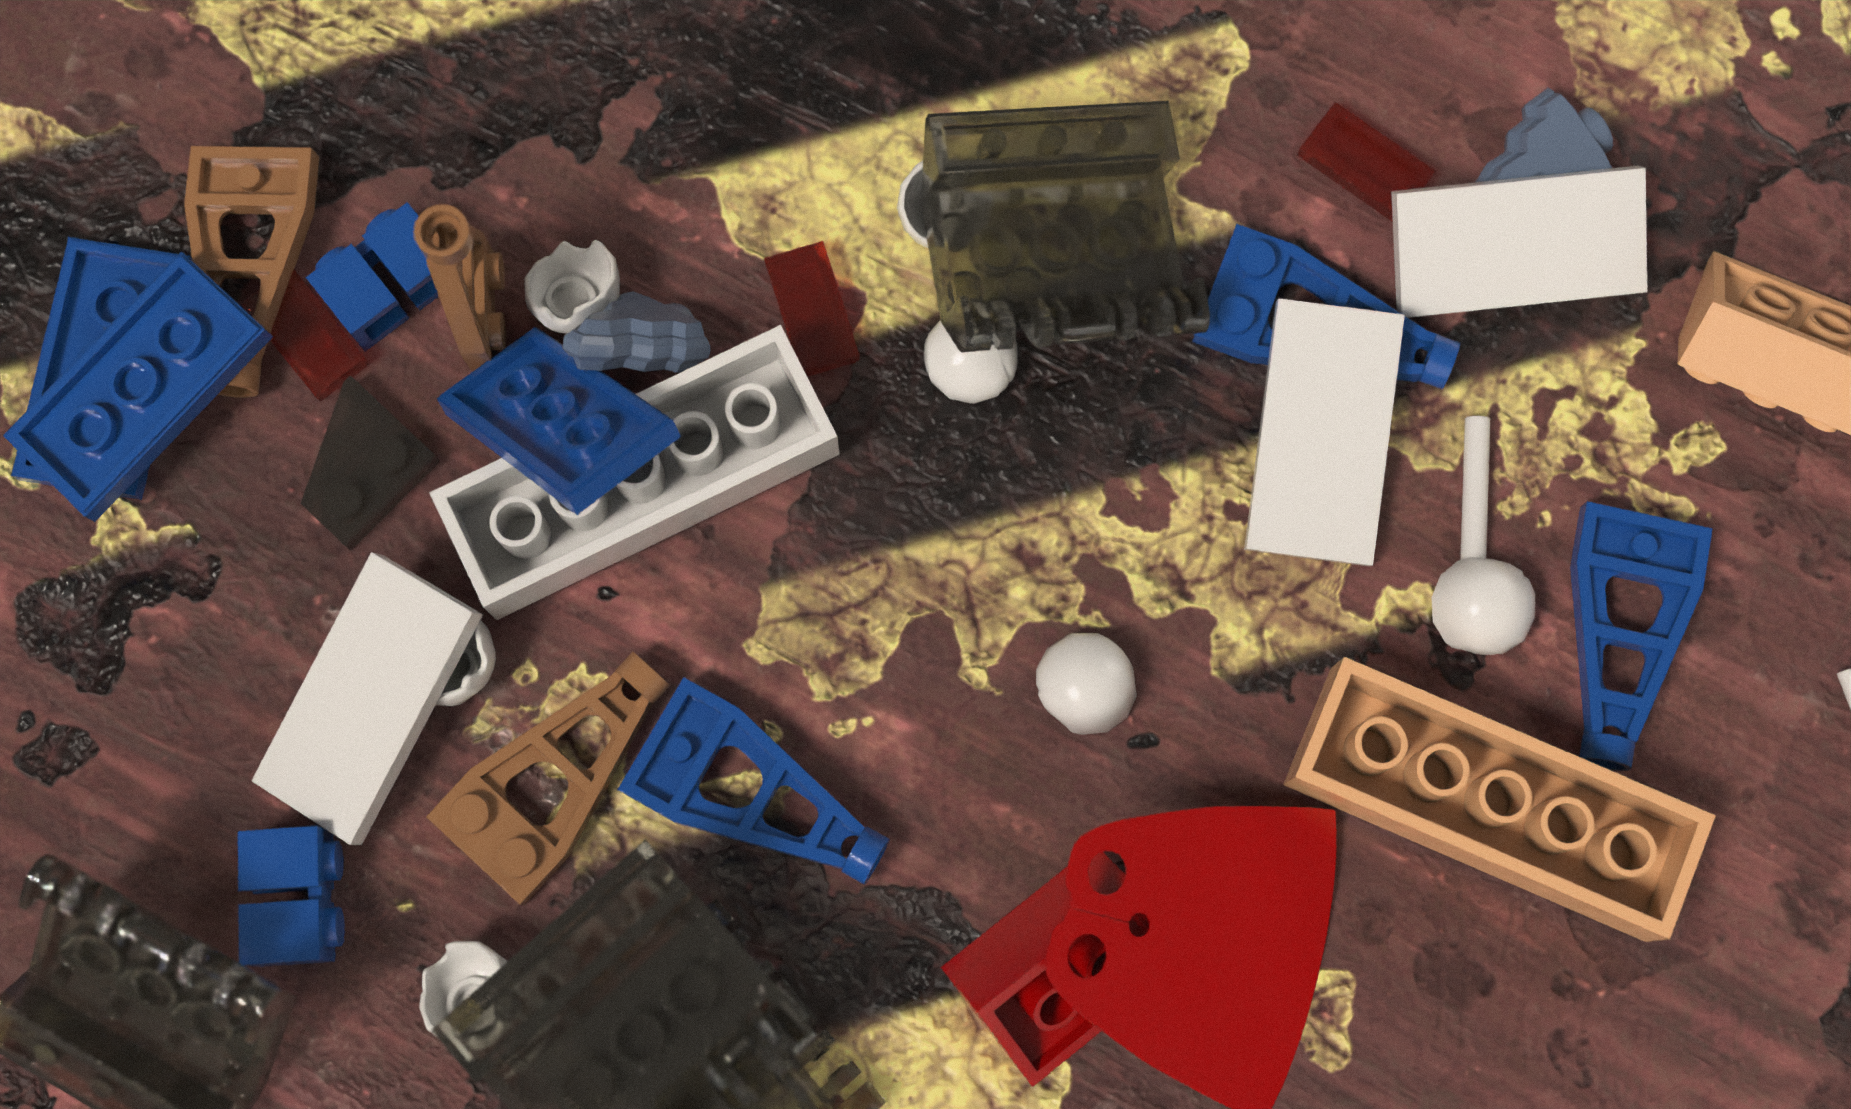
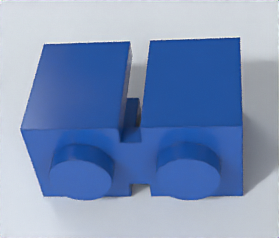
M408 202L397 210L389 209L377 215L368 224L366 233L362 235L364 241L356 247L351 243L347 247L340 246L330 250L317 262L316 270L306 277L364 352L410 319L371 267L381 262L419 311L439 297L427 266L426 257L417 245L414 237V225L419 216Z
M319 826L238 831V891H253L255 895L308 891V900L238 904L239 965L262 967L335 962V947H341L344 942L345 922L342 908L334 907V902H331V890H334V881L341 880L344 867L342 846L340 841H333V833Z

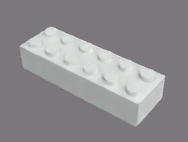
M781 325L637 393L636 395L673 419L681 437L578 515L561 504L503 458L429 492L483 608L496 620H499L840 455L837 434Z

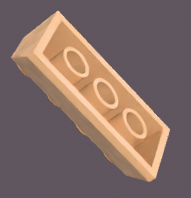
M1713 251L1678 338L1677 365L1684 367L1688 374L1701 382L1708 384L1721 382L1743 391L1747 398L1763 407L1776 408L1780 406L1802 415L1805 421L1817 429L1826 432L1839 430L1851 435V306Z

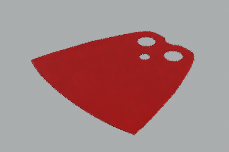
M1284 806L1201 807L1126 818L1101 825L1081 835L1071 850L1065 874V885L1070 894L1069 907L1072 908H1068L1067 915L1053 928L1045 957L1046 975L1052 986L1080 1015L1158 1071L1230 1109H1272L1284 1085L1299 1045L1320 971L1335 879L1336 810ZM1103 851H1113L1119 854L1126 867V875L1122 886L1111 894H1101L1095 891L1090 885L1088 878V869L1092 859ZM1136 913L1145 914L1149 920V929L1141 937L1134 936L1129 930V921ZM1084 934H1092L1098 937L1103 942L1106 950V960L1102 969L1090 978H1081L1075 975L1070 969L1068 962V951L1071 944Z

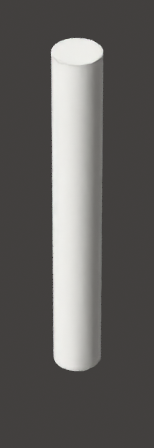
M1469 416L1465 418L1460 560L1465 558L1486 559L1490 418L1485 416Z

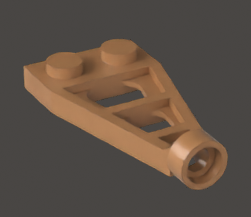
M191 146L184 207L192 261L221 288L225 279H260V291L252 317L271 334L314 216L319 156L312 148ZM227 214L273 215L275 226L267 249L258 259H229L225 255L220 227L223 218ZM267 344L218 395L237 398H248L258 395L261 362Z
M445 204L434 205L424 210L417 218L414 225V237L417 245L426 257L427 266L460 355L473 372L485 362L491 361V358L496 355V350L506 348L504 315L502 312L495 313V290H504L505 286L503 257L501 252H493L484 233L470 226L460 210Z
M632 651L608 678L472 767L426 818L518 904L525 906L570 856L652 705L671 685ZM627 681L641 693L638 700L633 701L625 697L623 685ZM597 716L609 726L611 739L590 768L585 770L579 769L559 750L558 742L565 733L583 718ZM540 762H548L554 764L565 774L568 781V794L555 818L547 825L537 826L508 801L506 787L512 778L530 766Z

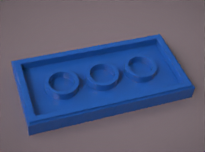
M68 237L27 410L178 254ZM17 450L11 476L19 481L53 486ZM149 467L120 497L142 500Z
M181 251L3 436L84 517L96 522L273 336Z
M534 327L492 357L491 361L485 362L439 395L437 400L446 416L578 515L670 446L681 435L673 419L604 372L579 370L574 358L562 349L563 345L539 328Z

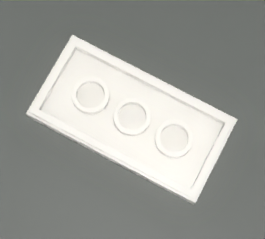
M1628 166L1391 191L1396 309L1407 318L1647 292L1646 168Z
M1278 299L1276 301L1244 550L1373 566L1405 315L1287 299Z
M371 552L251 781L346 843L362 845L483 614L384 555Z

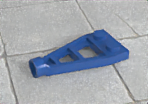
M1236 224L1192 342L1249 363L1268 365L1272 336L1268 316L1278 290L1286 284H1297L1321 299L1326 305L1396 314L1401 313L1297 245ZM1404 316L1397 380L1420 381L1443 389L1454 366L1461 343L1427 331ZM1419 349L1428 351L1423 364L1415 363L1414 355Z
M1588 501L1580 507L1570 564L1584 731L1579 753L1580 758L1608 770L1629 771L1632 769L1635 742H1637L1704 589L1713 528ZM1611 577L1654 585L1660 589L1662 603L1652 626L1647 631L1640 633L1617 628L1612 624L1607 614L1605 593L1606 584ZM1606 645L1643 653L1644 665L1637 688L1631 695L1607 690L1602 680L1603 650ZM1606 726H1612L1617 728L1621 734L1620 736L1604 734L1602 729Z
M685 677L681 680L617 789L676 824L842 869V873L864 885L872 876L890 842L889 838L868 826L865 828L740 708ZM732 746L740 749L758 766L762 774V786L752 803L742 808H731L707 801L700 793L699 785L719 750L724 747ZM780 787H791L816 806L818 818L808 835L795 837L768 826L764 822L763 815ZM850 836L859 837L846 859L841 851L843 842Z

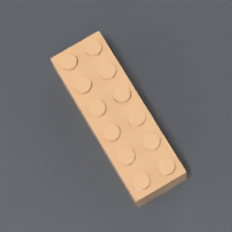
M1343 657L1331 667L1283 784L1286 787L1645 942L1671 938L1716 817L1714 814L1347 657Z

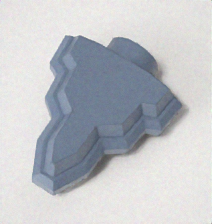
M1547 88L1523 106L1521 109L1523 120L1508 131L1505 136L1504 153L1485 165L1476 182L1609 169L1612 167L1606 153L1613 148V137L1605 120L1593 108L1586 107L1576 112L1574 107L1561 93H1555L1552 89Z
M634 291L621 294L617 301L610 302L603 311L589 315L583 323L564 336L562 349L574 358L579 370L594 371L623 367L643 372L668 370L681 373L697 365L699 362H703L710 355V344L704 336L702 324L693 317L688 308L678 303L663 304Z

